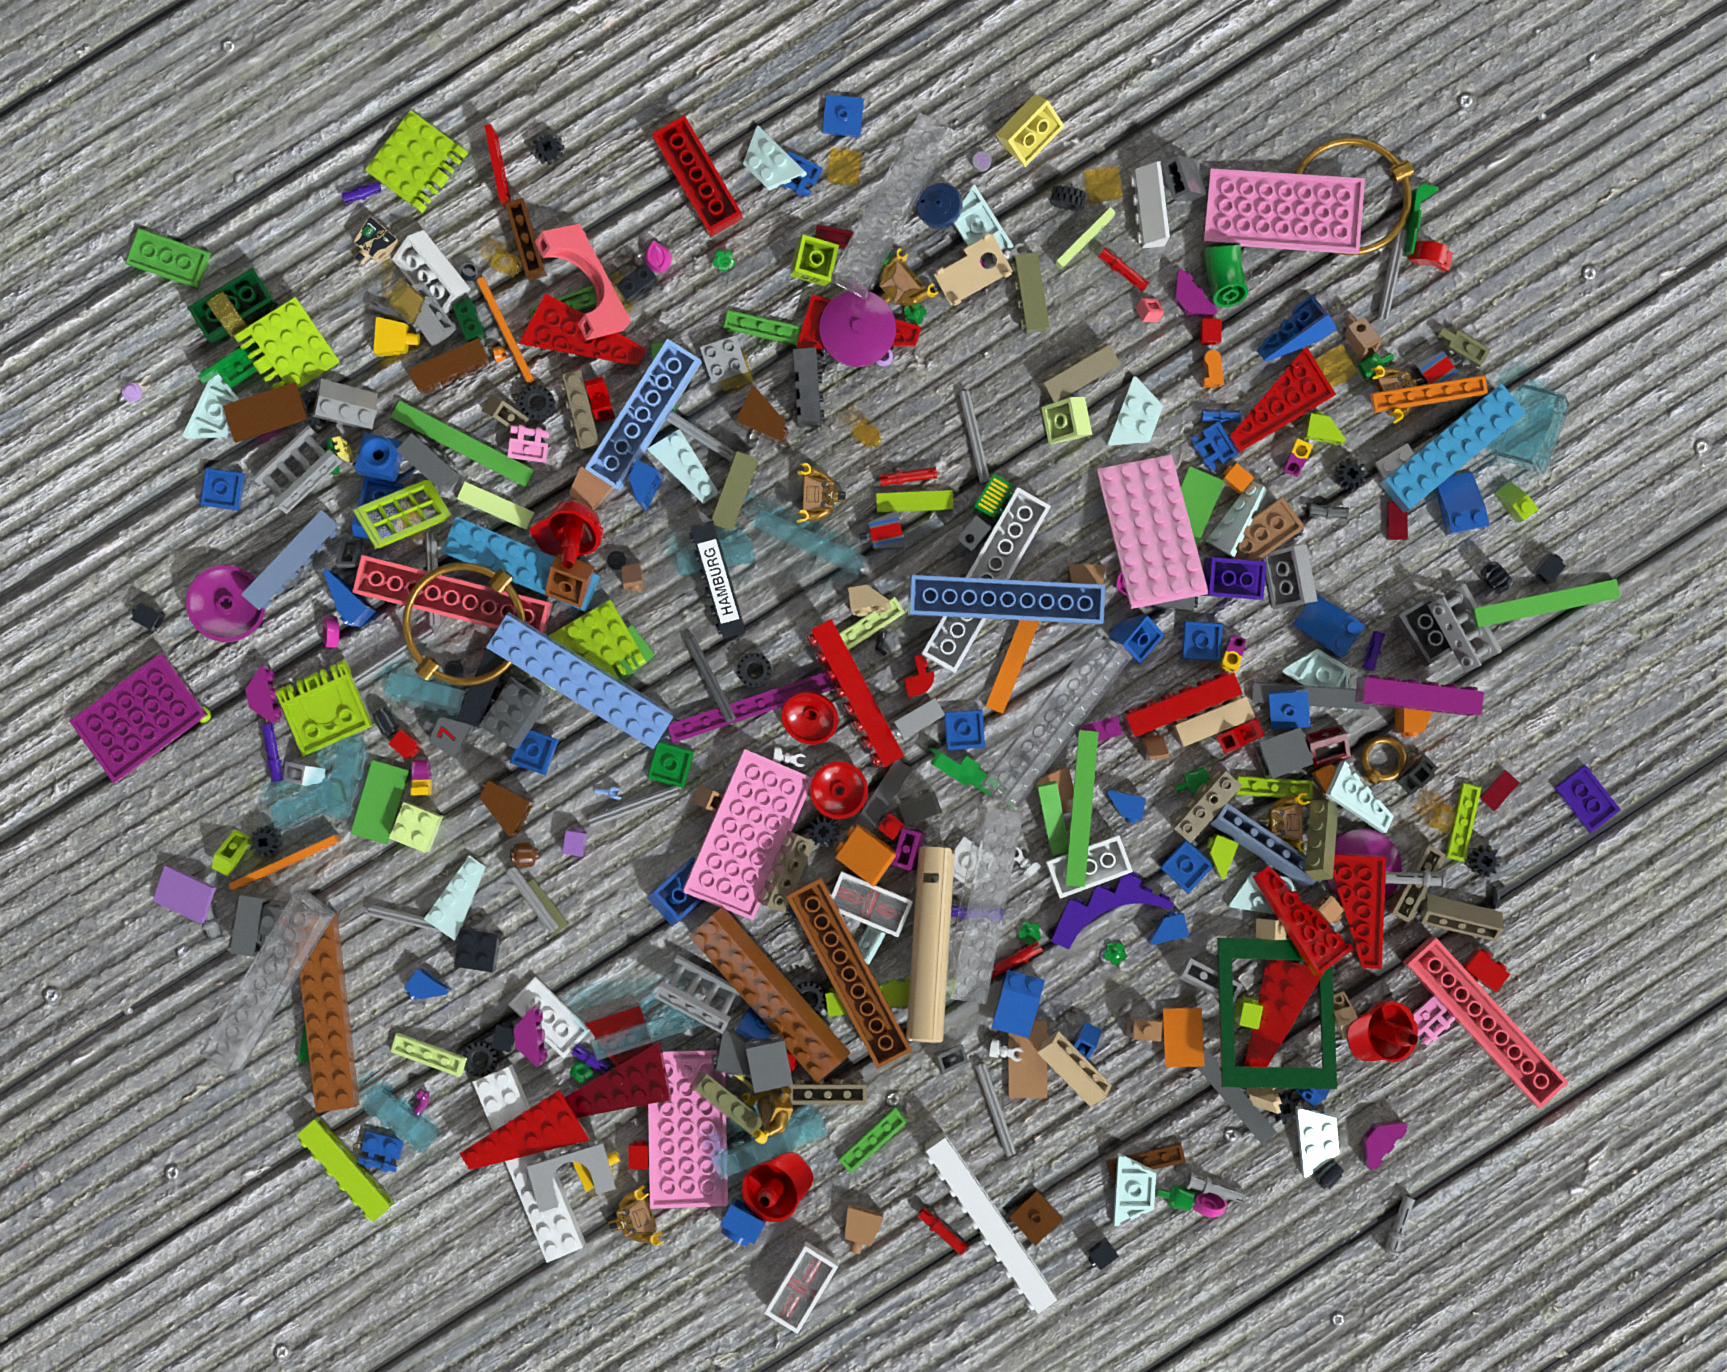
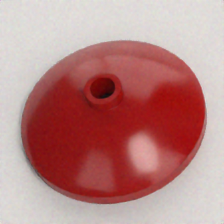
M803 691L796 693L786 701L782 709L781 718L785 730L792 738L804 744L815 745L826 742L834 735L838 727L839 717L836 707L827 697L817 692Z
M836 761L824 765L816 772L811 782L810 795L814 806L823 815L833 819H846L858 813L864 806L868 796V785L863 773L856 766L847 762ZM838 786L843 788L841 794H837L835 791Z

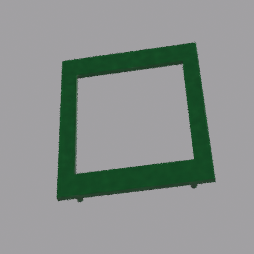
M1218 937V954L1216 957L1218 959L1221 1057V1067L1219 1070L1221 1071V1087L1337 1089L1333 965L1325 970L1319 980L1322 1068L1235 1066L1232 959L1304 961L1292 940Z

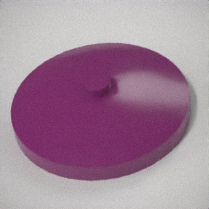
M864 290L847 291L833 298L825 307L819 325L820 338L827 353L837 362L850 367L869 366L881 360L891 349L896 334L895 318L888 304L876 294Z
M228 565L215 566L198 575L190 585L186 597L187 615L194 628L206 638L217 642H235L251 635L262 622L265 610L263 608L258 610L241 594L256 578L246 570Z
M1354 829L1336 838L1335 853L1386 855V871L1402 872L1399 852L1392 841L1383 834L1369 829ZM1334 877L1333 879L1326 880L1331 891L1340 898ZM1385 884V899L1394 892L1398 884Z

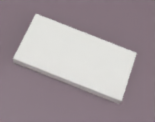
M535 976L508 1005L523 1018L535 1004H539L540 1010L543 1012L541 1023L542 1029L545 1030V1041L564 1058L590 1030L582 1020Z

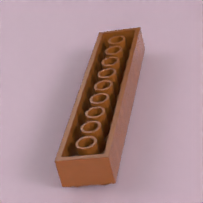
M822 876L788 892L786 897L876 1068L879 1069L911 1052L912 1047L906 1039L903 1029Z
M724 907L716 911L689 936L774 1034H783L786 1048L816 1082H819L841 1064L851 1053Z
M330 913L293 918L315 1111L317 1113L354 1108L360 1105L338 914Z

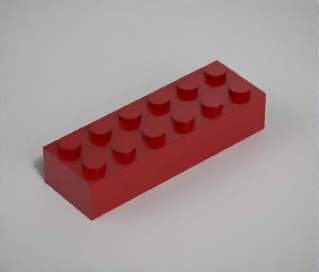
M685 115L652 133L655 144L710 238L743 219L742 212Z
M1228 671L1216 674L1214 675L1215 679L1212 681L1210 678L1204 679L1196 683L1197 687L1193 688L1190 685L1179 689V694L1177 695L1174 692L1160 697L1162 701L1157 702L1155 699L1144 703V708L1142 709L1134 707L1125 711L1126 715L1122 716L1130 738L1137 737L1243 694L1235 673L1229 674Z

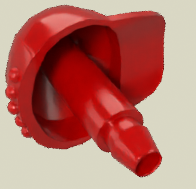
M574 499L559 502L550 512L549 516L532 524L529 529L530 534L543 553L548 555H558L560 553L562 566L566 569L572 568L579 555L595 552L600 546L601 538L604 537V529L601 527L599 517L594 509L582 501Z
M1382 1000L1373 1004L1366 1014L1358 1017L1348 1025L1346 1038L1349 1050L1356 1059L1361 1061L1383 1060L1394 1063L1410 1056L1418 1042L1419 1031L1411 1009L1393 1000Z
M787 1152L768 1162L757 1163L744 1176L741 1196L744 1198V1204L748 1206V1210L754 1212L755 1216L760 1217V1220L782 1222L796 1211L800 1200L812 1186L814 1181L813 1171L807 1162L795 1152Z

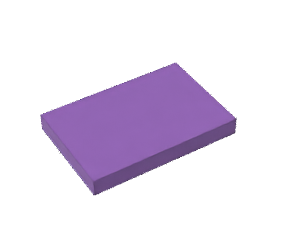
M165 865L153 901L201 924L205 922L216 887L170 865Z

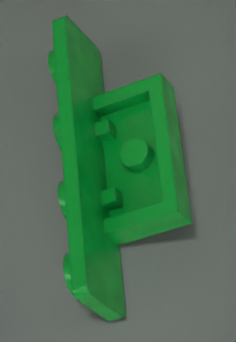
M255 341L244 349L240 345L232 351L233 353L227 357L222 356L216 361V364L201 370L198 375L200 381L204 384L220 374L231 389L257 371L253 365V362L257 360L256 357L249 359L248 355L253 350L259 348V345Z

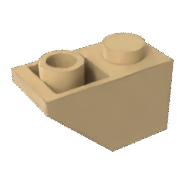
M868 585L848 588L853 615L866 616L870 612L884 613L891 609L889 600Z
M1256 919V938L1270 940L1291 939L1279 919Z
M1343 991L1334 995L1335 1026L1342 1039L1345 1040L1347 1039L1346 1030L1348 1025L1358 1017Z
M1247 1088L1253 1106L1277 1114L1281 1113L1279 1105L1282 1102L1278 1092L1273 1093V1090L1276 1088Z

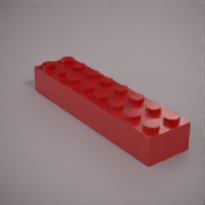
M832 619L807 631L808 636H806V640L810 647L814 646L817 652L815 657L819 664L823 663L826 669L824 674L829 681L832 680L835 686L833 691L838 698L841 697L844 703L842 708L847 715L850 714L853 720L851 721L852 727L856 732L859 731L862 737L860 741L865 749L868 748L872 764L874 766L877 765V767H886L904 757Z

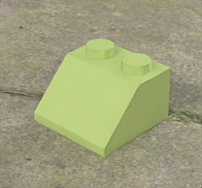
M1070 397L1041 407L1049 444L1092 435L1085 397Z

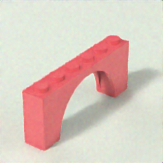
M580 224L542 231L535 240V244L542 257L560 258L571 262L588 276L595 288L597 297L596 308L594 311L585 314L578 323L585 339L589 340L624 331L631 322L629 315L625 311L620 298L617 296L611 281L608 279Z

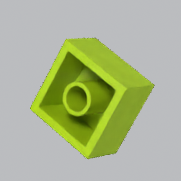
M804 234L801 235L796 242L789 276L825 287L831 282L839 245Z

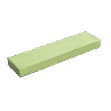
M1110 207L1056 261L1055 265L1062 269L1113 219L1115 211Z
M464 482L457 497L458 500L526 530H528L535 515L533 511L467 482Z
M895 597L889 600L891 609L884 613L871 612L839 633L848 651L905 613Z
M400 1033L395 1034L390 1050L394 1054L457 1077L462 1076L467 1060L464 1056Z

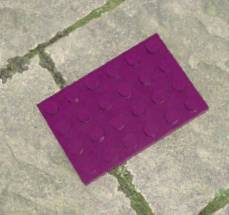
M160 653L69 722L112 782L117 783L208 714L164 653Z

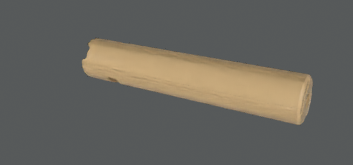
M919 847L906 1032V1039L909 1041L941 1043L943 1041L955 850H951V848ZM939 876L938 883H931V877Z

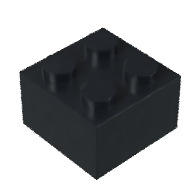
M470 927L460 928L454 967L491 973L496 971L502 932Z

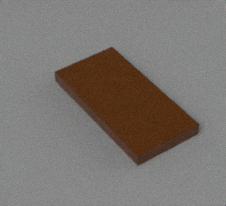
M296 382L223 405L235 443L308 419Z

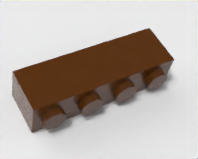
M524 198L505 203L526 277L529 281L548 276L542 255L535 244L537 237L527 203Z
M477 338L408 370L418 391L428 394L433 392L435 387L439 385L446 386L457 377L464 378L468 376L470 371L486 368L487 364L491 361L482 341Z

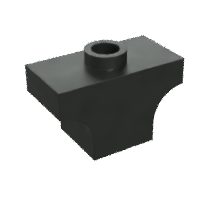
M1422 755L1396 782L1409 795H1412L1418 789H1422L1435 776L1434 773L1438 767L1426 755Z

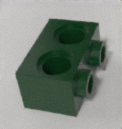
M470 298L452 305L467 342L477 338L480 340L488 338L475 304Z

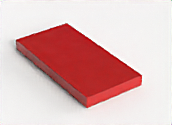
M488 124L484 125L498 197L505 210H507L505 203L510 202L511 197L499 138L493 126Z

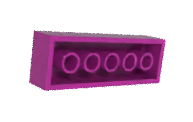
M1370 674L1357 679L1355 703L1463 716L1482 715L1484 692L1478 691V687L1466 686L1458 689V685L1455 684L1439 686L1438 682H1422V684H1419V680L1413 679L1400 682V678L1397 677L1380 679L1379 675Z

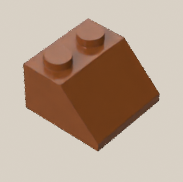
M558 553L550 567L545 595L581 608L590 587L595 566L576 560L572 568L566 569L562 566L561 555Z

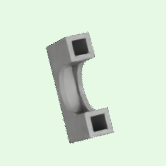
M936 698L895 721L892 730L897 738L901 737L904 740L940 719L945 714Z
M593 1140L582 1148L577 1145L568 1148V1152L563 1154L557 1151L549 1154V1158L542 1160L541 1157L530 1160V1164H527V1170L539 1213L559 1207L553 1185V1176L561 1165L568 1162H578L587 1167L591 1173L597 1195L616 1189L603 1141Z

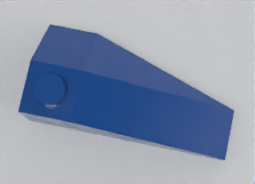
M1313 294L1298 304L1292 310L1293 314L1288 320L1284 319L1280 323L1282 326L1276 333H1271L1258 347L1257 351L1265 362L1321 341L1337 330L1331 317Z

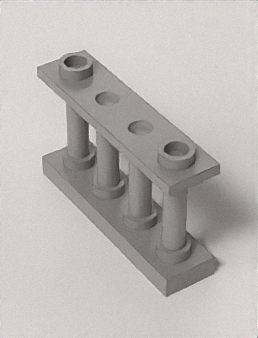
M309 426L300 431L283 450L253 477V480L263 488L266 485L270 487L278 497L273 503L286 514L342 462L330 449L325 452L315 441L319 434ZM308 445L320 457L313 465L301 454ZM294 459L306 470L299 478L287 467ZM280 472L292 483L284 492L273 480Z
M1463 584L1447 592L1449 600H1446L1444 596L1428 604L1462 669L1466 673L1482 665L1478 659L1481 656L1485 660L1499 654L1502 650L1488 625L1475 627L1472 609L1479 607L1466 584ZM1452 606H1454L1456 611L1458 612V617H1455L1451 609ZM1461 623H1464L1468 631L1466 635L1460 626ZM1473 640L1478 650L1474 651L1469 641Z
M677 955L670 968L675 971L668 983L662 980L654 997L723 1034L731 1019L726 1014L732 1003L739 1004L742 996L729 982ZM681 975L692 980L686 992L675 987ZM698 985L709 989L703 1001L692 997ZM715 994L726 999L720 1011L709 1006Z

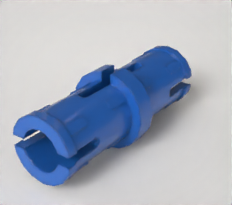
M1219 408V410L1202 409L1201 420L1218 421L1219 423H1240L1241 410H1224V408Z

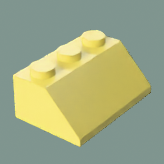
M1034 94L995 135L1003 147L1026 167L1065 126L1049 101Z

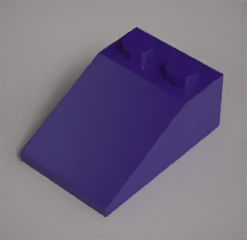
M1204 557L1203 573L1208 594L1201 596L1264 600L1267 562Z

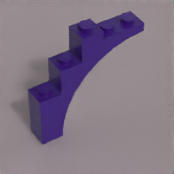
M1131 872L1119 877L1113 893L1110 892L1111 887L1102 883L1100 887L1094 886L1086 906L1083 905L1085 901L1074 897L1073 900L1068 898L1050 941L1070 949L1076 936L1089 922L1112 908L1128 904H1149L1171 910L1174 903L1169 901L1171 897L1160 893L1157 896L1153 894V889L1142 885L1139 888L1142 880L1137 878L1138 874Z

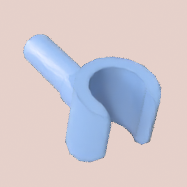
M611 787L607 790L595 788V793L606 794L610 798L617 800L621 799V797L616 796L617 791H623L620 788Z

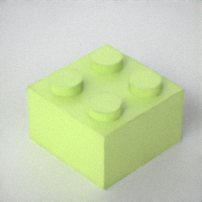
M403 802L389 839L422 852H429L444 816L410 802Z

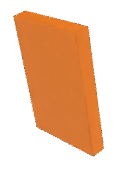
M1202 1008L1163 1009L1165 1067H1204Z

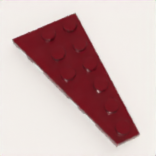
M661 1042L654 1044L566 1096L565 1098L577 1118L671 1100Z

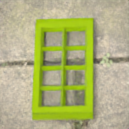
M429 479L353 510L375 549L452 517Z

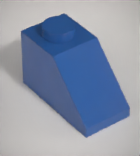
M1106 790V795L1121 817H1125L1124 821L1135 824L1136 820L1142 821L1146 798Z
M1178 910L1167 912V916L1161 918L1150 936L1149 944L1154 945L1188 937L1189 933L1184 913H1178Z
M422 968L415 971L404 987L407 991L406 994L415 1000L417 998L425 999L447 995L452 991V989Z
M1084 1022L1077 1032L1072 1045L1086 1060L1089 1059L1096 1049L1102 1030Z

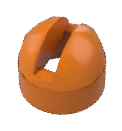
M503 347L492 348L495 363L501 362L507 357L506 350Z

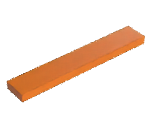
M484 277L477 279L481 291L526 382L530 385L535 383V378Z
M1485 375L1371 393L1370 399L1372 411L1377 413L1483 396L1488 394Z
M1019 620L985 707L1002 714L1004 713L1040 621Z
M333 835L229 883L230 889L237 890L340 843L341 838L339 835Z

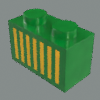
M993 474L973 509L991 520L995 516L999 518L1004 510L1002 504L1005 500L1009 502L1014 493L1011 490L1014 485Z

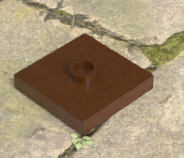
M1037 1190L1009 1215L1014 1224L1035 1246L1064 1220Z

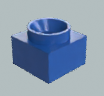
M364 432L354 469L359 475L396 483L403 458L396 450L403 442ZM380 455H384L381 460H377Z
M733 1197L720 1223L722 1227L721 1232L732 1241L748 1246L749 1242L755 1244L766 1221L760 1220V1217L755 1216L754 1212L748 1210L746 1204Z

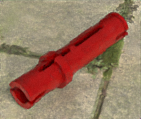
M1106 247L1099 254L1098 258L1107 263L1112 271L1115 270L1141 292L1149 285V281L1126 265L1121 257L1118 258Z
M934 466L902 472L896 470L894 473L879 474L880 486L902 485V483L937 479V469Z
M1036 940L1023 949L1019 948L1015 954L987 968L989 973L997 970L990 975L991 978L994 979L1023 961L1026 963L1030 957L1043 952L1041 946L1033 950V948L1039 945L1038 941Z
M926 1207L919 1211L917 1217L929 1227L931 1232L934 1231L959 1255L965 1252V1248L968 1245L948 1229L939 1217L936 1218Z

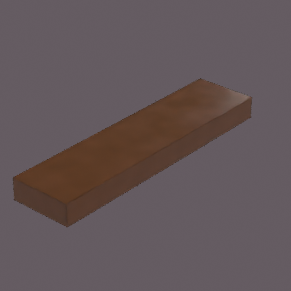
M1181 1142L1124 1155L1153 1170L1186 1162ZM1117 1157L1106 1160L1110 1180L1116 1179Z

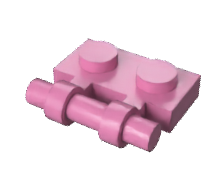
M520 424L518 426L511 425L510 433H516L517 439L509 438L507 458L546 463L548 444L541 443V437L549 438V431L542 430L540 427L534 429ZM524 435L534 436V442L523 440Z
M1433 995L1412 1013L1414 1021L1417 1022L1418 1036L1423 1032L1426 1034L1421 1040L1426 1046L1431 1041L1434 1042L1438 1038L1437 1036L1444 1029L1447 1030L1455 1020L1450 1014L1446 1018L1441 1016L1447 1010ZM1437 1020L1439 1024L1431 1030L1429 1027Z

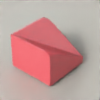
M1141 298L1136 306L1142 322H1158L1164 314L1158 299Z

